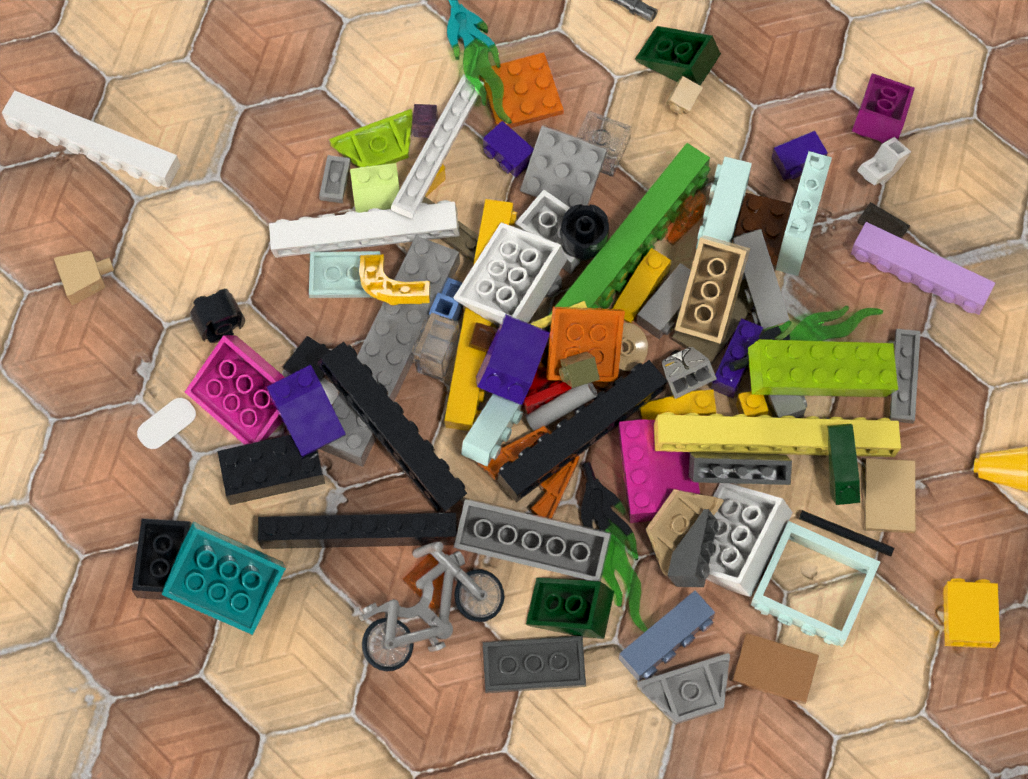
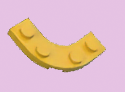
M384 254L360 255V282L363 289L369 295L378 300L388 302L390 305L430 303V281L402 282L392 280L384 274Z

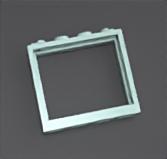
M808 152L785 230L776 266L777 271L795 276L799 275L832 157Z
M788 521L753 597L751 606L761 611L763 615L771 614L778 617L777 620L782 624L788 626L793 624L800 627V630L809 636L817 635L824 638V642L829 645L833 644L843 647L880 561ZM788 540L866 574L842 631L763 596Z

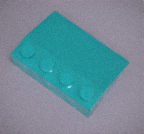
M193 521L182 543L162 595L253 635L286 568L282 561Z

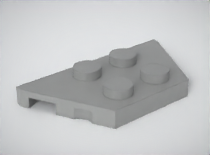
M727 653L637 682V687L675 725L723 710L730 655Z

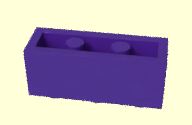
M741 318L715 374L717 379L712 382L711 390L714 389L718 393L732 399L734 398L747 367L732 372L729 363L743 358L748 353V347L754 344L761 336L763 327Z

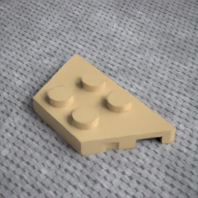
M676 489L672 491L646 528L657 560L665 576L668 575L672 553L703 510L709 509L715 515L724 502L723 499Z

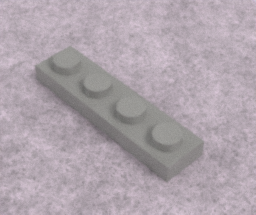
M896 329L894 354L898 390L891 394L889 417L891 421L912 424L915 421L920 331Z

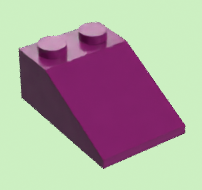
M872 73L852 132L858 133L863 137L878 140L881 143H885L893 137L898 140L907 117L915 87Z

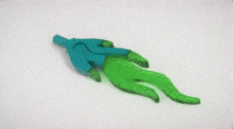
M448 0L451 6V15L447 26V37L454 51L455 59H460L458 44L460 38L464 42L463 69L466 79L481 96L482 105L485 106L487 104V93L479 80V76L484 78L492 91L494 111L500 119L511 124L512 120L503 110L504 84L492 69L488 59V52H490L496 67H501L495 43L484 34L488 33L486 23L478 15L467 10L462 4H459L458 0Z

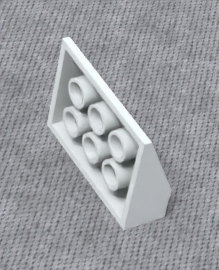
M501 222L453 298L500 327L505 314L529 323L567 261L563 248L558 243Z
M720 483L713 497L721 498L724 502L714 515L718 520L719 529L714 537V553L710 557V572L706 579L727 590L751 597L793 512L783 498L730 483Z

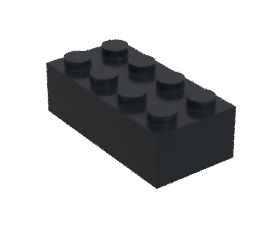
M291 435L217 451L225 493L230 505L325 484L319 451L316 450L302 457Z

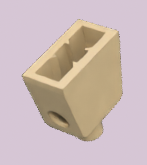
M92 251L54 258L71 305H75L104 289L105 284L102 275L114 271L110 258L96 262Z

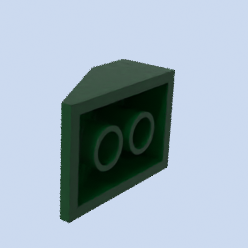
M656 26L635 60L676 82L684 76L701 86L721 53L713 35Z
M536 578L526 625L585 638L604 639L614 591L601 581Z

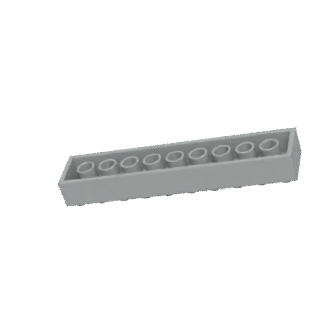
M417 235L394 280L402 282L430 281V303L390 305L388 302H383L357 356L362 364H366L371 369L372 377L376 382L385 386L388 396L393 402L433 320L429 317V311L437 293H442L448 278L453 279L460 265L458 251ZM339 392L332 407L346 435L320 448V450L363 467L377 438Z

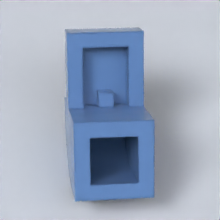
M448 278L442 293H437L429 311L430 319L451 327L457 324L462 315L464 305L455 301L453 297L459 290L462 282Z

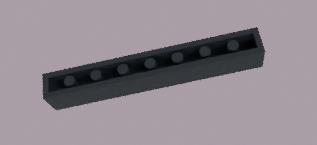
M343 341L323 356L317 365L438 513L446 512L467 494L464 490V483L451 474L447 462L442 458H438L434 453L433 445L428 440H424L418 433L419 429L416 424L407 420L403 415L402 407L397 402H393L388 396L385 386L376 382L372 377L371 369L366 364H362L357 358L358 355L355 349L350 345L347 346Z
M650 360L644 364L638 363L631 369V374L625 378H618L612 384L611 389L607 392L603 390L598 393L591 404L588 406L586 404L582 405L577 409L574 417L570 420L567 418L562 420L556 426L554 432L542 435L537 441L538 444L532 448H525L518 455V459L512 463L508 461L499 469L498 482L516 503L616 428L619 422L625 421L666 389L667 379Z
M456 513L258 517V542L261 549L424 546L433 542H441L443 545H454L457 536Z

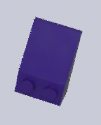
M505 314L476 375L477 387L522 405L532 385L550 332Z
M311 365L267 386L269 396L302 457L346 435Z

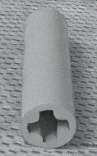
M592 383L572 388L526 415L527 421L534 431L547 426L597 397V391Z

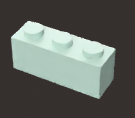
M492 394L463 440L461 455L484 466H488L492 459L496 460L501 451L500 445L503 441L507 442L510 438L513 424L517 425L523 415V412L520 411L521 404Z

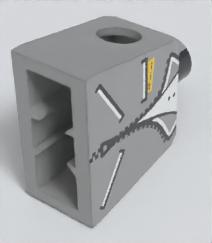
M688 347L682 351L675 350L671 352L668 358L662 361L666 379L675 399L717 379L709 359L694 347Z

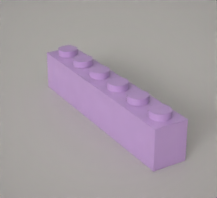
M865 222L851 251V255H854L857 260L873 264L882 272L894 274L903 282L915 284L924 292L934 293L947 303H955L968 313L980 315L995 285V282L868 222Z

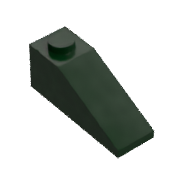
M851 423L827 426L830 495L835 505L860 503V480L853 425Z

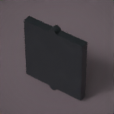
M307 336L285 363L283 369L293 374L311 365L321 382L326 375L317 363L331 350L326 348L325 344H320Z

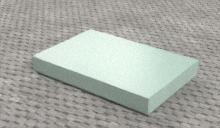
M380 251L310 252L309 298H374L363 289L360 282V255H380Z

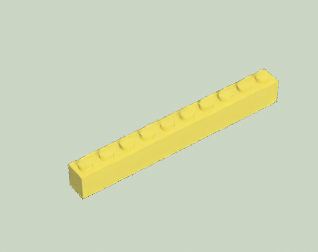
M666 412L657 415L654 422L655 451L829 455L827 426L851 423L853 425L857 456L895 457L901 449L899 421H891L889 418L867 420L866 418L858 417L853 420H846L841 417L819 419L816 416L795 418L790 415L781 418H771L769 415L747 417L744 414L730 417L723 416L722 414L699 416L697 413L675 415L674 413Z

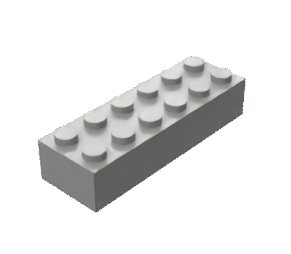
M465 499L454 548L585 580L601 581L612 533L472 499Z

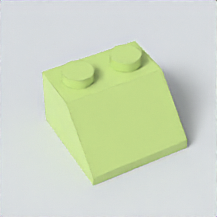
M396 163L350 169L356 212H368V210L374 208L381 210L391 209L392 203L400 190Z

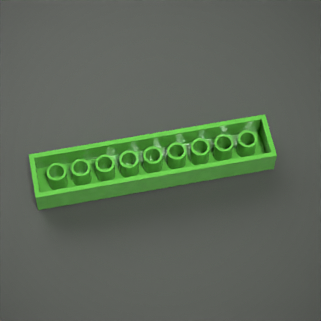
M686 143L555 307H570L585 301L587 308L608 309L613 302L612 297L617 291L620 293L627 284L626 279L630 274H634L650 249L655 248L654 244L657 240H663L668 232L667 228L671 223L675 224L679 220L684 206H690L695 198L694 194L698 189L702 190L709 180L707 175L710 171V157L689 143ZM551 325L547 327L548 332H550Z

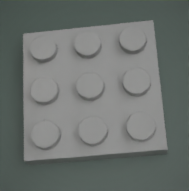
M542 125L520 191L538 197L545 190L570 208L578 204L589 206L608 149L552 127Z

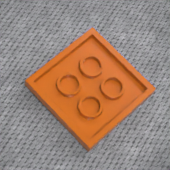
M544 52L479 69L496 126L503 121L510 128L564 114V109Z
M553 307L546 378L548 380H562L559 373V368H562L560 360L589 352L596 360L600 378L597 381L615 382L618 379L625 311L622 309Z

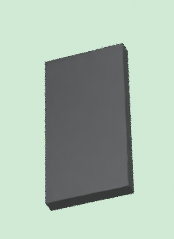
M582 636L482 642L485 693L586 687Z

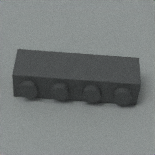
M690 452L688 476L693 482L791 485L792 460L787 455Z

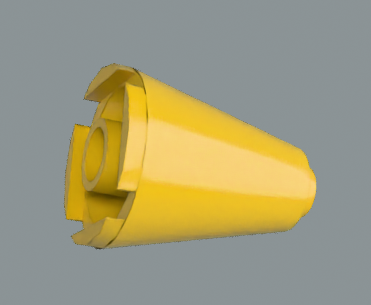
M1028 447L980 453V458H975L974 473H978V478L1028 493Z

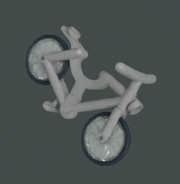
M433 542L416 548L413 551L415 558L431 554L439 564L417 580L416 587L422 589V597L415 606L404 608L399 606L397 600L393 599L380 606H377L375 602L362 609L364 614L359 616L361 621L379 612H385V618L371 623L363 635L362 651L364 657L374 668L387 672L400 669L409 661L415 642L429 639L431 645L428 649L430 652L446 647L445 643L438 642L437 638L447 639L453 632V626L449 622L453 579L457 582L454 598L458 610L464 617L475 622L491 620L500 612L505 598L500 580L493 573L482 569L465 573L460 568V566L465 564L462 553L456 551L449 556L445 555L442 552L444 546L441 542ZM444 572L440 614L438 617L428 606L432 600L434 590L432 581ZM419 616L430 628L411 633L408 627L403 622L397 620V618Z

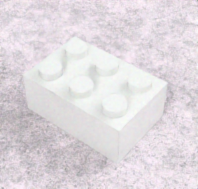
M543 190L516 221L515 228L560 244L567 258L563 269L571 274L582 260L568 253L561 241L562 219L570 207Z

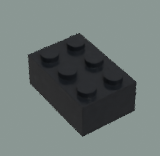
M141 519L132 591L137 598L172 600L163 596L162 591L182 543L192 525L190 521Z

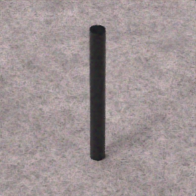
M804 510L800 514L799 519L890 557L892 556L894 551L892 546Z

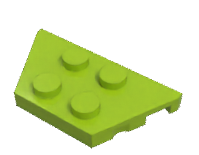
M409 109L329 139L330 145L345 158H350L351 162L358 168L393 164L409 158L413 111Z

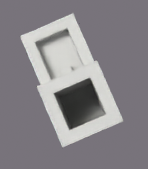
M893 137L883 143L875 156L861 164L857 171L866 181L874 186L878 183L883 185L900 169L911 151Z

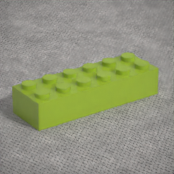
M759 339L748 347L752 395L887 397L898 390L893 343Z

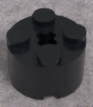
M574 205L566 211L562 219V244L568 253L580 260L585 261L595 257L608 241V217L596 205Z
M227 288L221 289L208 297L200 296L193 302L195 306L190 312V317L204 342L205 339H208L210 343L219 342L224 335H234L233 330L236 327L241 329L245 324V317L234 296Z

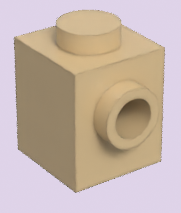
M682 76L666 103L670 105V109L680 115L682 113L687 114L690 112L703 87Z

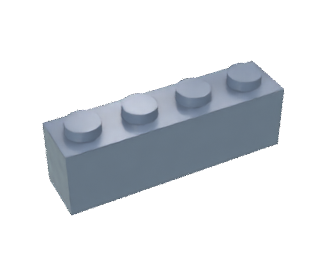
M696 590L693 591L619 654V660L638 682L643 678L649 679L657 672L656 667L660 663L664 662L667 664L676 656L675 651L679 647L683 646L686 648L695 639L694 635L699 630L705 632L713 625L715 611Z

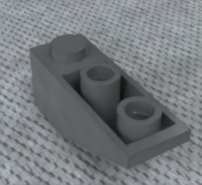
M709 509L703 510L672 553L667 576L676 587L705 586L706 578H708L710 572V557L714 553V537L719 529L718 520Z

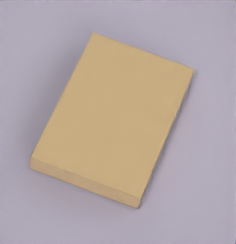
M866 458L865 531L915 533V461Z

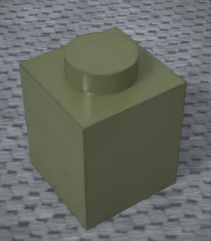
M589 352L560 360L562 368H559L560 377L570 387L575 388L600 380L595 357Z

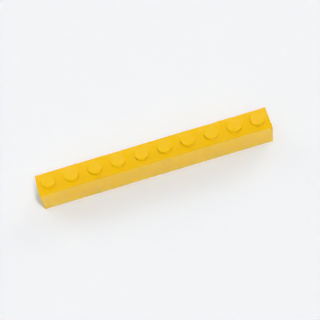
M485 199L473 266L501 222L515 226L517 212L514 211L513 203ZM465 307L444 419L446 428L470 431L482 412L478 410L479 402H484L486 391L477 387L476 375L487 353L469 347L476 322L497 329L495 324Z

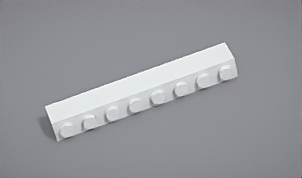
M17 91L13 92L2 111L6 124L12 129H22L34 138L42 137L54 146H64L74 154H84L94 162H104L114 170H124L130 176L137 179L140 177L144 178L157 187L164 186L169 188L181 166L177 155Z
M442 200L437 204L429 205L421 203L413 219L391 209L381 210L374 208L368 210V212L358 213L356 211H349L344 215L325 214L319 218L301 217L299 220L294 221L281 219L277 220L276 223H269L270 246L275 258L310 254V252H329L413 242L416 235L427 240L460 236L457 207L455 202Z

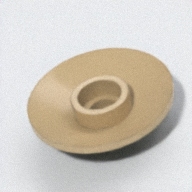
M624 323L619 369L631 371L638 363L643 364L648 353V343L644 332L638 326Z

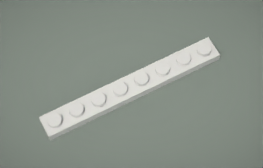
M463 74L391 206L392 211L413 219L481 94L484 82Z

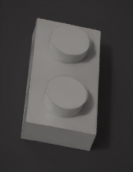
M327 156L319 195L321 201L343 203L351 165L350 158Z

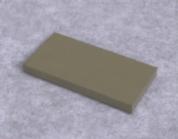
M746 279L741 281L726 338L721 344L680 331L675 332L672 340L684 348L694 347L706 356L712 365L733 337L741 318L745 320L754 308L753 302L748 303L744 289L748 288Z

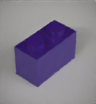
M503 121L483 138L484 153L490 159L494 158L499 162L504 172L511 173L516 178L528 167L534 148Z
M816 131L774 147L772 160L784 181L789 178L796 179L802 175L809 151L827 156L828 152Z

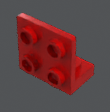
M537 369L522 406L528 415L572 388L562 380H548L546 372Z

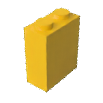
M961 578L947 581L943 588L945 646L996 648L1000 643L998 583H990V580L985 579L965 582V579Z

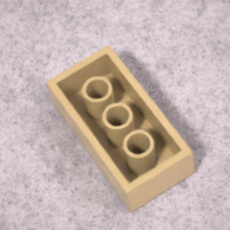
M706 235L700 237L677 319L676 331L720 344L725 340L751 248Z

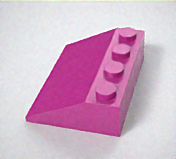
M224 335L189 384L185 393L244 445L266 440L283 423L269 396L267 386L285 377L237 335Z
M642 419L619 422L618 434L630 523L652 521L674 489L700 494L699 482H693L688 476L690 452L655 451V420Z

